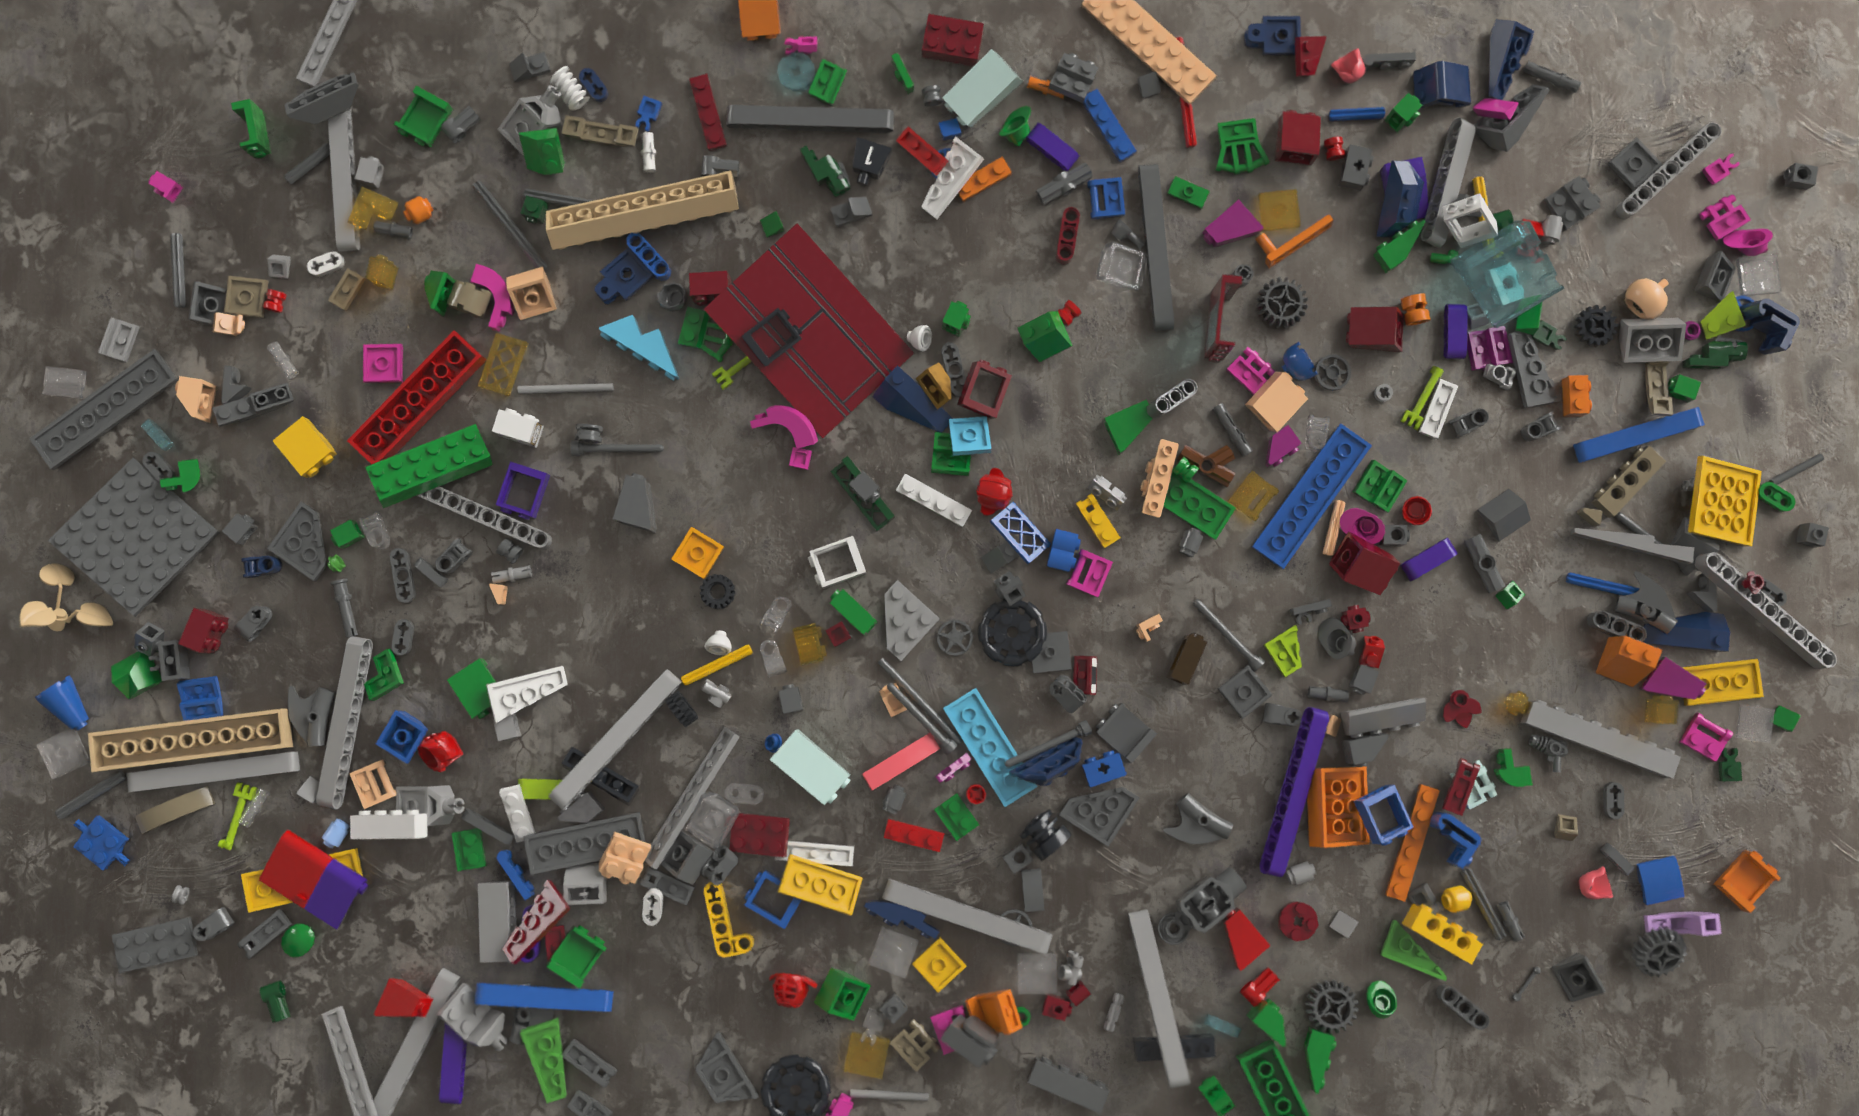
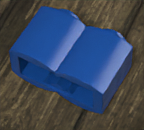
M1055 529L1046 567L1070 572V568L1074 569L1076 558L1073 557L1074 551L1079 550L1081 539H1078L1079 534Z

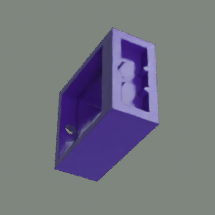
M510 461L496 506L501 507L500 511L511 514L512 511L519 513L518 517L529 520L530 517L536 519L551 475ZM516 473L541 480L531 511L506 504Z

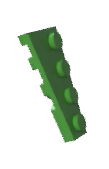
M559 1017L521 1029V1037L546 1102L550 1103L565 1098L567 1092Z

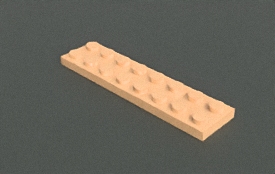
M1084 0L1081 3L1085 10L1153 72L1156 71L1157 75L1189 105L1216 79V74L1134 0Z

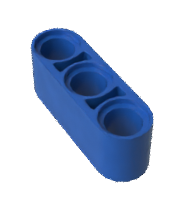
M630 233L626 239L629 248L658 280L665 281L669 279L671 269L666 261L641 234ZM634 240H641L638 246H632ZM648 253H653V258L651 260H645V255ZM666 267V271L663 274H658V268Z

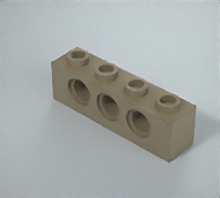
M1650 445L1644 448L1639 447L1632 454L1634 457L1630 462L1627 460L1619 468L1621 471L1617 475H1612L1607 480L1608 485L1604 489L1600 488L1594 494L1595 499L1591 503L1598 510L1603 511L1602 513L1607 518L1614 517L1666 462ZM1638 462L1643 466L1642 471L1637 468ZM1625 476L1630 479L1629 485L1624 481ZM1612 490H1615L1617 493L1616 499L1611 495Z

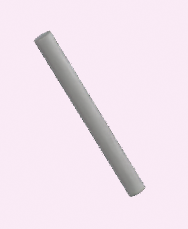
M851 1089L850 1097L928 1101L929 1093Z

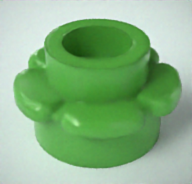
M338 555L328 558L329 562L327 565L333 572L337 571L340 573L346 566Z

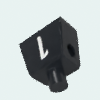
M857 137L853 172L859 174L857 179L859 185L867 186L870 178L877 180L880 178L892 155V148Z

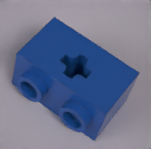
M1113 750L1103 753V757L1096 759L1095 756L1085 759V764L1081 765L1088 787L1127 775L1120 754L1118 752L1114 753ZM1101 763L1108 765L1105 773L1098 770L1101 767Z

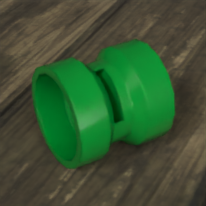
M1183 457L1172 472L1182 476L1183 480L1188 483L1199 468L1191 465L1188 459Z

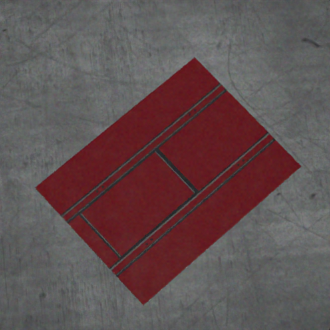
M798 223L704 308L708 315L791 405L808 418L815 431L822 438L876 390L897 365L900 367L914 354L911 348ZM777 308L780 311L784 309L790 317L788 319L792 326L795 324L802 332L800 335L802 339L764 367L741 336ZM777 315L751 334L768 358L794 339Z

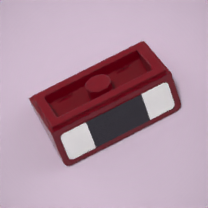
M1074 656L1073 683L1085 695H1096V656Z

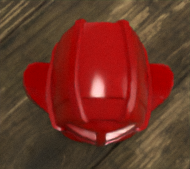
M996 467L990 470L989 475L986 474L980 478L979 486L976 489L978 503L981 504V513L985 516H991L998 509H1004L1013 497L1011 480L1005 478L1003 472Z
M446 731L428 735L418 746V755L429 769L440 773L464 755L456 739Z
M776 973L769 977V981L775 980L772 987L777 1004L786 1008H798L801 1006L810 990L809 985L817 988V983L804 975Z

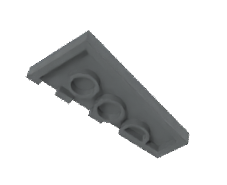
M1520 331L1507 334L1524 408L1562 401L1560 394L1557 395L1554 389L1555 384L1553 380L1549 378L1545 370L1544 361L1541 362L1538 356L1539 351L1531 335Z

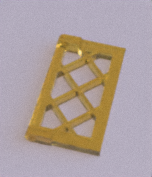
M496 333L478 386L510 397L528 343ZM500 341H505L507 347L498 351ZM516 345L521 346L518 356H515L512 347ZM509 349L513 358L503 362L500 353ZM497 355L501 364L494 368H491L494 358ZM515 361L513 371L509 374L505 365ZM503 367L507 376L497 380L493 371ZM490 373L495 380L492 384L486 383ZM509 378L507 388H501L499 383Z

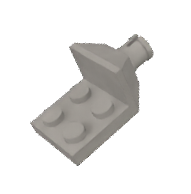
M549 85L541 96L519 98L498 128L504 137L523 156L519 137L520 132L544 130L547 127L560 126L561 124L559 110L555 106V102L560 98L561 93L560 91L557 92L558 89Z
M450 785L396 787V810H403V814H407L406 810H419V813H427V826L450 824L454 813L460 814L464 810V807L457 806L458 804H465L462 798H454Z
M462 983L437 1015L463 1041L479 1047L491 1045L496 1051H501L504 1048L501 1042L504 1045L508 1043V1039L500 1033L503 1030L505 1014L491 1009L488 1005L474 1004L475 992L467 984Z

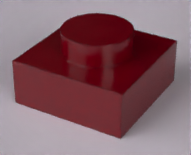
M842 621L825 630L834 647L852 638Z

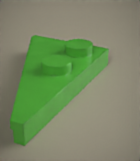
M1393 920L1380 955L1446 981L1447 977L1443 971L1401 927L1398 921Z

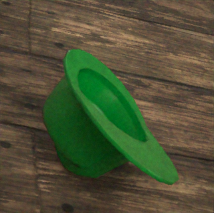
M1022 106L1014 110L1006 119L1003 128L999 132L1000 136H1005L1008 141L1019 146L1030 133L1028 119L1031 115V108L1029 106Z

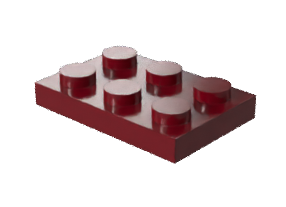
M733 812L729 849L732 852L785 858L787 856L790 818Z

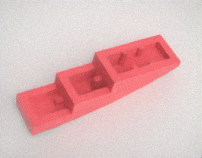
M928 733L864 772L862 776L872 791L941 748L933 735Z

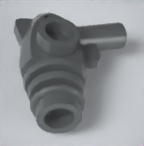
M1532 734L1528 744L1547 755V760L1553 762V772H1561V757L1568 754L1567 742Z

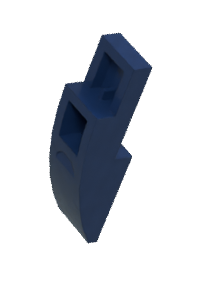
M887 900L866 901L864 905L867 908V913L874 917L876 915L883 917V922L892 927L894 924L898 926L900 921L903 920L905 926L910 929L916 927L921 930L920 934L928 939H931V937L936 939L939 934V929L924 921L926 913Z

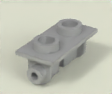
M1097 475L1087 488L1093 495L1106 502L1110 508L1118 511L1127 499L1125 493L1116 486L1112 491L1108 488L1112 483L1102 475L1101 477Z

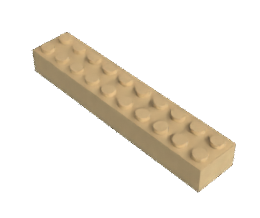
M723 172L546 211V232L552 250L565 249L568 246L583 245L591 241H602L609 237H620L623 234L639 233L646 229H657L664 225H675L687 220L694 221L701 217H712L719 213H731L738 210L737 192L732 172Z
M275 709L88 733L91 772L293 747L288 709Z

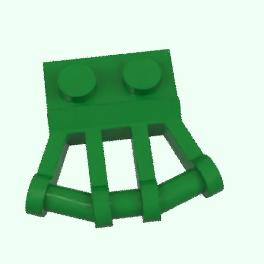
M1255 118L1217 124L1220 153L1215 171L1220 172L1222 170L1234 173V175L1245 171L1252 173L1256 168L1270 163L1268 156L1259 143ZM1249 145H1253L1260 156L1254 162L1251 159ZM1243 146L1246 164L1239 165L1236 147ZM1226 148L1231 150L1233 165L1223 163Z
M687 307L678 344L703 350L721 363L722 357L729 347L733 345L732 339L727 334H725L724 339L708 336V328L724 331L718 324L710 322L712 318L706 311ZM708 341L722 346L715 353L705 346L704 343Z

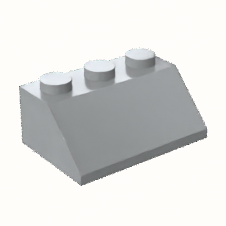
M1679 318L1621 319L1619 343L1623 362L1681 361L1686 323Z

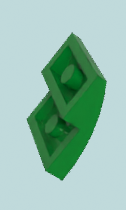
M935 432L931 473L969 476L971 454L953 456L950 434Z
M1371 460L1354 488L1353 493L1375 507L1389 513L1408 480L1394 470L1387 469L1376 460Z

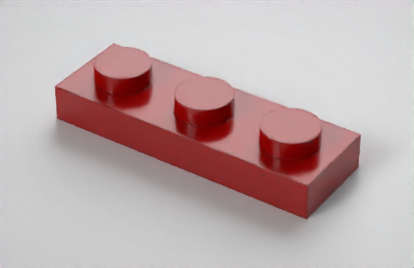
M907 127L896 140L936 176L949 162L910 127Z
M888 819L884 838L940 852L945 833Z

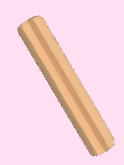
M1336 500L1334 502L1323 549L1324 555H1334L1340 529V518L1345 508L1344 501Z

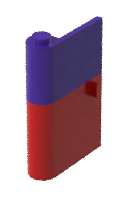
M287 830L279 839L259 878V881L336 930L339 928L354 898L358 894L362 895L368 888V884H366L368 880L290 830Z

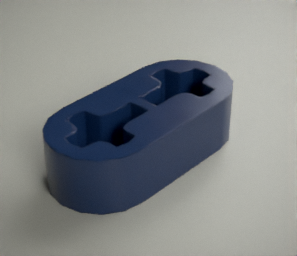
M583 69L579 74L582 85L595 101H605L608 97V91L603 82L592 69ZM588 74L589 76H591V79L593 81L592 84H590L588 80H585V75ZM596 86L600 91H602V96H599L594 89Z

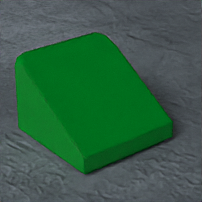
M777 211L760 220L767 238L784 232Z
M1512 580L1495 596L1506 609H1510L1525 594Z
M1778 705L1769 722L1786 732H1792L1801 715Z

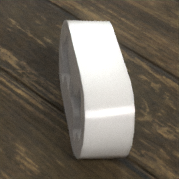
M333 251L311 259L307 264V269L312 275L320 277L340 270L344 266L345 260L342 255ZM333 257L339 259L336 261V265L330 263L333 261ZM316 263L320 265L319 271L313 269L316 267Z
M649 889L643 899L642 918L644 923L649 926L656 925L662 916L663 894L659 889ZM651 895H654V898L656 899L654 904H652L653 898L651 897ZM652 910L653 916L655 917L654 919H652L651 915H649Z

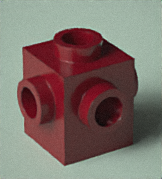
M1359 605L1347 607L1348 611L1342 612L1341 622L1348 630H1352V633L1363 632V627H1369L1371 618L1366 608H1359ZM1356 615H1358L1359 622L1355 621Z

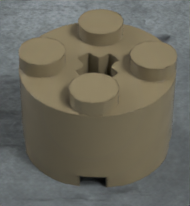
M456 280L446 305L465 314H472L474 317L483 319L492 293L484 289L479 290L471 283Z

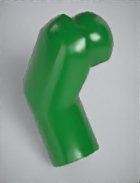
M1449 250L1448 255L1432 253L1430 262L1440 264L1455 263L1458 260L1457 256L1459 253L1457 250Z

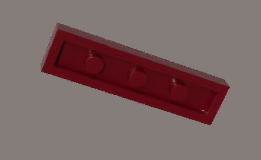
M708 74L689 78L708 150L712 151L727 147Z

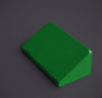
M1524 297L1519 301L1516 331L1531 335L1536 333L1540 324L1543 297Z

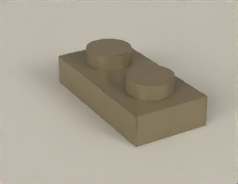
M347 268L328 301L347 311L366 279Z

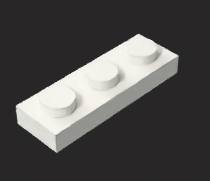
M1442 379L1438 380L1418 433L1438 439L1458 385Z
M520 784L500 789V795L516 843L524 841L523 836L535 834L536 832Z

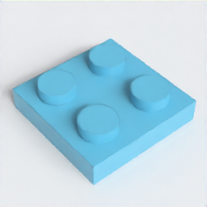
M987 416L949 419L953 456L991 453Z

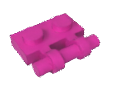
M1734 195L1719 199L1718 203L1713 206L1709 205L1703 212L1699 213V217L1702 220L1708 217L1712 220L1706 226L1716 241L1751 221L1742 205L1735 208L1732 205L1736 201ZM1725 209L1726 213L1719 216L1718 211Z
M1247 347L1243 353L1248 358L1245 360L1239 355L1226 371L1254 395L1267 381L1263 377L1264 373L1271 377L1275 371L1271 368L1272 365L1270 363H1266L1258 356V352ZM1252 361L1261 368L1259 371L1250 365Z

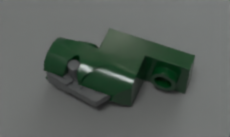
M807 146L800 148L801 155L819 186L826 184L835 197L841 196L851 189V184L842 162H836L830 155L817 160L813 149L809 151Z
M1718 336L1714 341L1702 346V355H1690V358L1684 360L1683 368L1721 370L1728 367L1729 362L1746 359L1748 352L1747 342Z

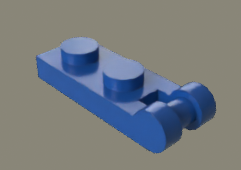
M510 850L500 851L497 854V860L524 900L531 898L535 895L533 891L535 888L522 875L524 874L522 868L513 862L512 852Z

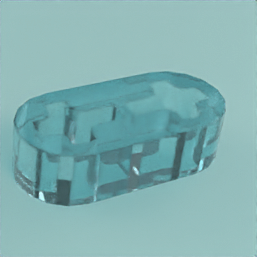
M148 418L141 425L146 433L164 451L169 450L174 445L153 420Z
M1208 1013L1204 1020V1024L1238 1038L1242 1029Z

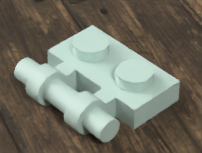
M1476 760L1473 763L1480 765L1477 777H1480L1483 786L1480 787L1475 780L1466 805L1467 809H1472L1486 802L1487 800L1484 796L1486 792H1488L1490 798L1497 795L1494 789L1495 785L1493 781H1490L1486 774L1487 769L1485 766H1482L1480 760ZM1464 770L1463 775L1469 776V771ZM1453 772V773L1450 774L1452 780H1453V777H1454L1455 772Z

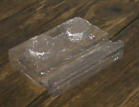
M46 367L43 383L44 391H42V394L83 399L82 392L85 388L87 372L83 370Z

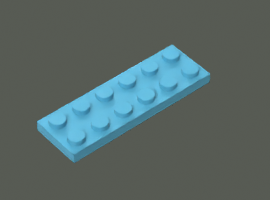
M976 688L943 708L1004 807L1037 787L1036 784L1010 775L1009 771L1023 763L1020 762L1009 768L1005 766V761L1017 756V753Z

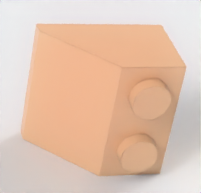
M543 267L506 277L507 290L520 320L557 309Z
M179 376V381H177L175 386L176 396L191 417L210 423L217 386L202 379Z

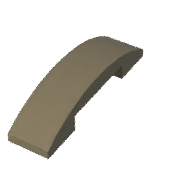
M565 115L562 135L604 145L635 147L639 128L621 124L614 126L585 121L584 118Z
M1669 361L1646 362V394L1652 415L1673 416L1672 397L1668 396L1666 371Z
M209 786L148 809L136 815L135 818L141 833L144 834L192 812L215 804Z

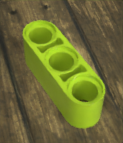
M518 779V785L520 784L524 799L551 800L549 795L562 780Z

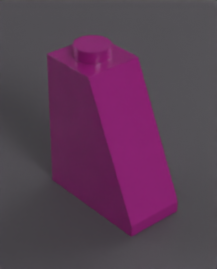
M1237 200L1208 225L1202 234L1204 235L1203 239L1209 245L1212 244L1215 248L1256 236L1261 233L1264 227L1242 202Z
M1661 657L1656 668L1649 674L1639 689L1695 700L1706 691L1704 687L1707 683L1667 657Z

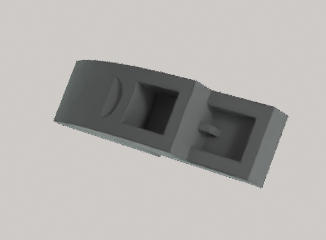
M284 383L252 393L249 397L213 407V411L219 427L270 413L288 405L294 399L288 383Z

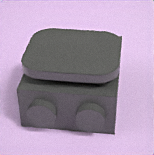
M960 1014L950 1024L940 1040L980 1068L983 1064L987 1065L997 1053L998 1049L995 1047L999 1043L997 1041L999 1034L978 1017L970 1016L967 1019Z

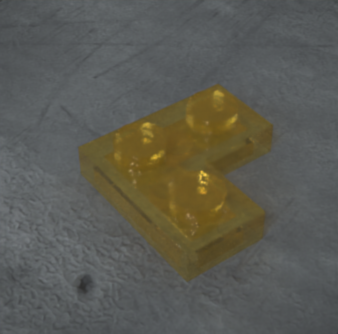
M362 187L348 223L366 230L372 214L391 221L399 202Z

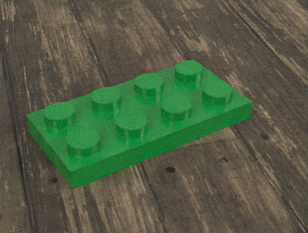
M1172 472L1163 508L1208 537L1216 540L1236 507L1194 480L1190 479L1186 483L1182 476Z

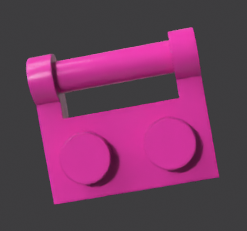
M1080 549V557L1066 585L1098 598L1113 562ZM1090 559L1092 563L1083 584H1080L1077 581L1086 560Z
M1697 712L1689 723L1680 743L1711 761L1717 762L1727 741L1731 739L1733 732L1719 727ZM1700 724L1720 735L1719 740L1698 730V725Z
M964 1005L930 1016L944 1055L955 1050L940 1039L953 1022L951 1016L957 1015L958 1017L961 1014L965 1017Z

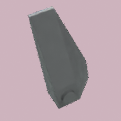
M1531 85L1514 96L1512 102H1518V106L1511 120L1482 116L1474 124L1476 128L1475 133L1492 149L1508 152L1521 138L1549 92V87Z

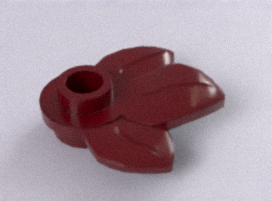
M1456 690L1451 694L1450 702L1444 706L1443 718L1445 722L1455 719L1460 726L1468 728L1471 723L1472 714L1482 713L1481 705L1476 699L1470 698L1467 692ZM1458 696L1462 697L1461 703H1458L1456 701V698Z

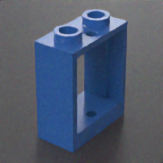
M1384 785L1354 801L1373 844H1381V846L1390 844L1393 838L1405 836L1408 834V830L1414 828L1395 785ZM1387 798L1398 825L1380 834L1368 807Z
M767 870L763 874L759 872L754 880V883H756L753 890L749 889L744 897V900H746L744 906L785 929L801 900L793 898L782 919L752 903L766 878L778 886L781 882V878Z

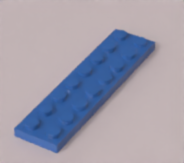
M1340 423L1254 542L1252 548L1281 569H1284L1372 445Z

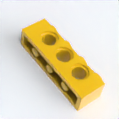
M1413 903L1402 924L1472 965L1483 945L1477 941L1478 936L1469 931L1465 934L1461 931L1463 927L1454 922L1450 925L1446 922L1448 918L1439 913L1434 915L1431 913L1432 909L1426 905L1421 904V906Z

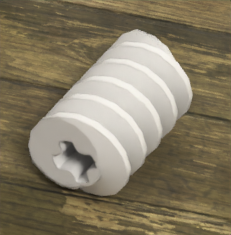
M565 66L553 74L550 83L558 89L557 92L560 91V97L564 98L563 101L565 104H568V108L570 110H577L583 107L590 97H584L586 91H580L582 88L581 84L575 85L578 80L576 78L571 79L573 73H567L569 68Z

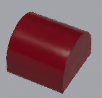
M1080 980L1066 991L1067 996L1076 1007L1091 995L1090 991Z

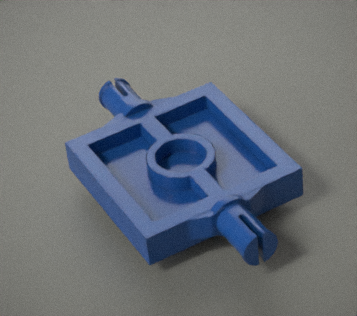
M100 815L96 816L88 826L80 819L73 824L82 832L73 847L101 870H106L114 860L119 861L123 866L130 862V859L122 854L123 847L129 838Z

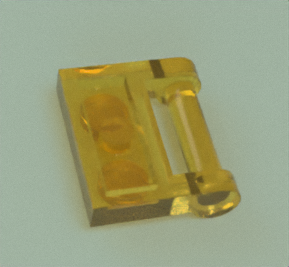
M1251 471L1228 502L1256 522L1261 511L1271 498L1279 493V490L1254 471ZM1262 488L1267 490L1256 507L1250 510L1248 506Z

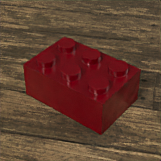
M928 14L922 45V58L974 67L979 59L984 23Z

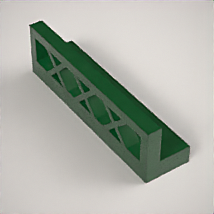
M848 456L842 460V463L830 471L876 531H879L895 518L894 514L880 497L872 504V509L863 508L861 505L862 500L858 501L855 498L858 495L850 491L849 483L853 481L851 480V475L856 478L861 472ZM846 466L849 470V479L840 478L836 472ZM874 512L882 513L886 518L878 526L873 521Z

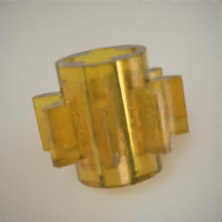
M1519 690L1516 694L1510 693L1505 700L1508 712L1515 716L1518 713H1526L1530 706L1529 698L1526 697L1527 694Z

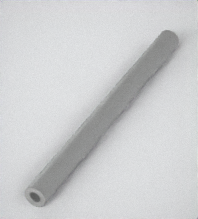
M613 383L518 386V394L614 391Z

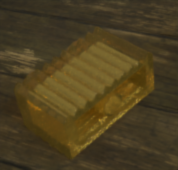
M377 254L376 257H369L370 260L368 261V268H366L367 271L365 273L367 275H365V278L377 287L393 290L398 268L393 265L394 262L388 260V257Z
M816 623L792 628L801 666L825 661L824 657L827 656L825 645L821 646L819 639L823 637L821 627H817Z
M1662 695L1653 696V699H1646L1644 722L1677 724L1679 702L1673 700L1672 696Z

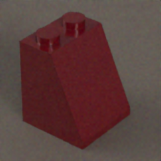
M1295 110L1283 111L1279 120L1274 161L1312 166L1320 153L1321 116H1316L1315 113L1311 112L1300 114Z
M1351 307V313L1347 315L1348 325L1350 324L1349 332L1346 333V342L1349 343L1348 345L1352 349L1402 352L1404 314L1398 307Z
M1348 532L1329 565L1343 581L1381 596L1392 576L1397 572L1400 562L1392 554Z

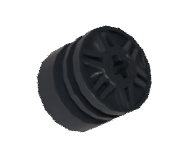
M1050 809L1033 818L1019 835L1022 840L1029 835L1031 836L1026 842L1027 845L1037 842L1033 852L1041 861L1053 854L1072 835L1064 825H1060L1057 828L1053 827L1058 820L1056 816L1049 821L1047 820L1053 814Z

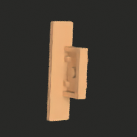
M1161 439L1156 457L1148 461L1145 472L1147 477L1141 485L1142 496L1145 497L1142 508L1143 514L1157 518L1161 517L1179 446L1178 443Z

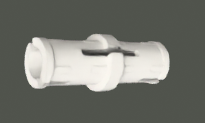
M645 132L641 134L643 171L651 173L656 171L654 135L651 132Z

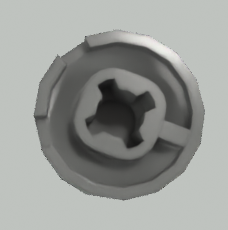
M576 424L577 434H575V440L579 438L578 441L602 443V437H600L603 432L602 426Z

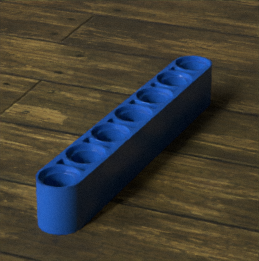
M1696 407L1673 414V416H1666L1574 444L1573 448L1578 463L1695 429L1704 426L1705 423L1700 408Z
M476 983L474 1004L611 1012L614 991Z

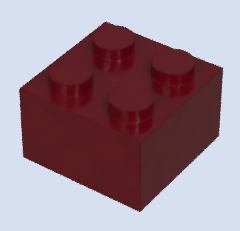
M728 271L689 273L690 297L698 306L709 305L731 284Z
M193 608L178 644L199 653L214 654L220 648V639L223 633L228 629L229 618L207 609Z

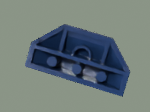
M1391 161L1377 237H1393L1417 219L1424 182L1409 161Z
M1075 737L1046 750L1009 771L1011 776L1039 786L1050 785L1052 780L1067 775L1068 771L1077 765L1081 754L1082 739Z

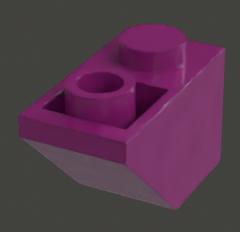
M1289 425L1269 438L1265 463L1267 468L1271 465L1276 467L1284 461L1282 457L1287 453L1291 456L1299 450L1297 446L1302 443Z

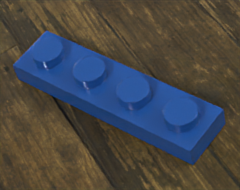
M1096 88L1088 93L1083 105L1119 162L1134 155L1137 150L1099 90Z

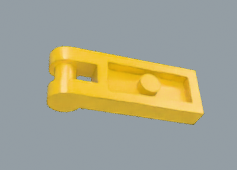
M1092 493L1084 501L1080 500L1075 503L1104 549L1120 539L1119 534ZM1092 505L1094 510L1088 513L1086 508Z

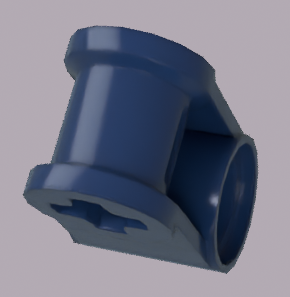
M272 556L246 557L241 559V562H244L245 574H243V578L276 574L282 568L280 559ZM271 560L272 567L268 569L267 564Z

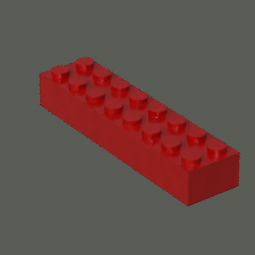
M453 330L360 426L347 442L370 464L395 456L483 365L486 359L459 333Z

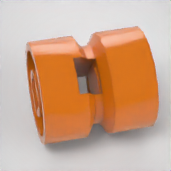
M1424 293L1400 299L1402 310L1406 311L1404 314L1406 326L1418 325L1431 320L1429 310L1425 308L1427 300Z

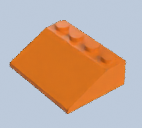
M1367 766L1315 768L1307 795L1310 847L1327 848L1370 844L1369 834L1354 803L1355 800L1368 794Z

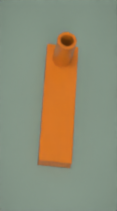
M1328 214L1278 249L1265 233L1259 235L1256 238V242L1267 255L1266 265L1270 269L1331 228L1333 218Z

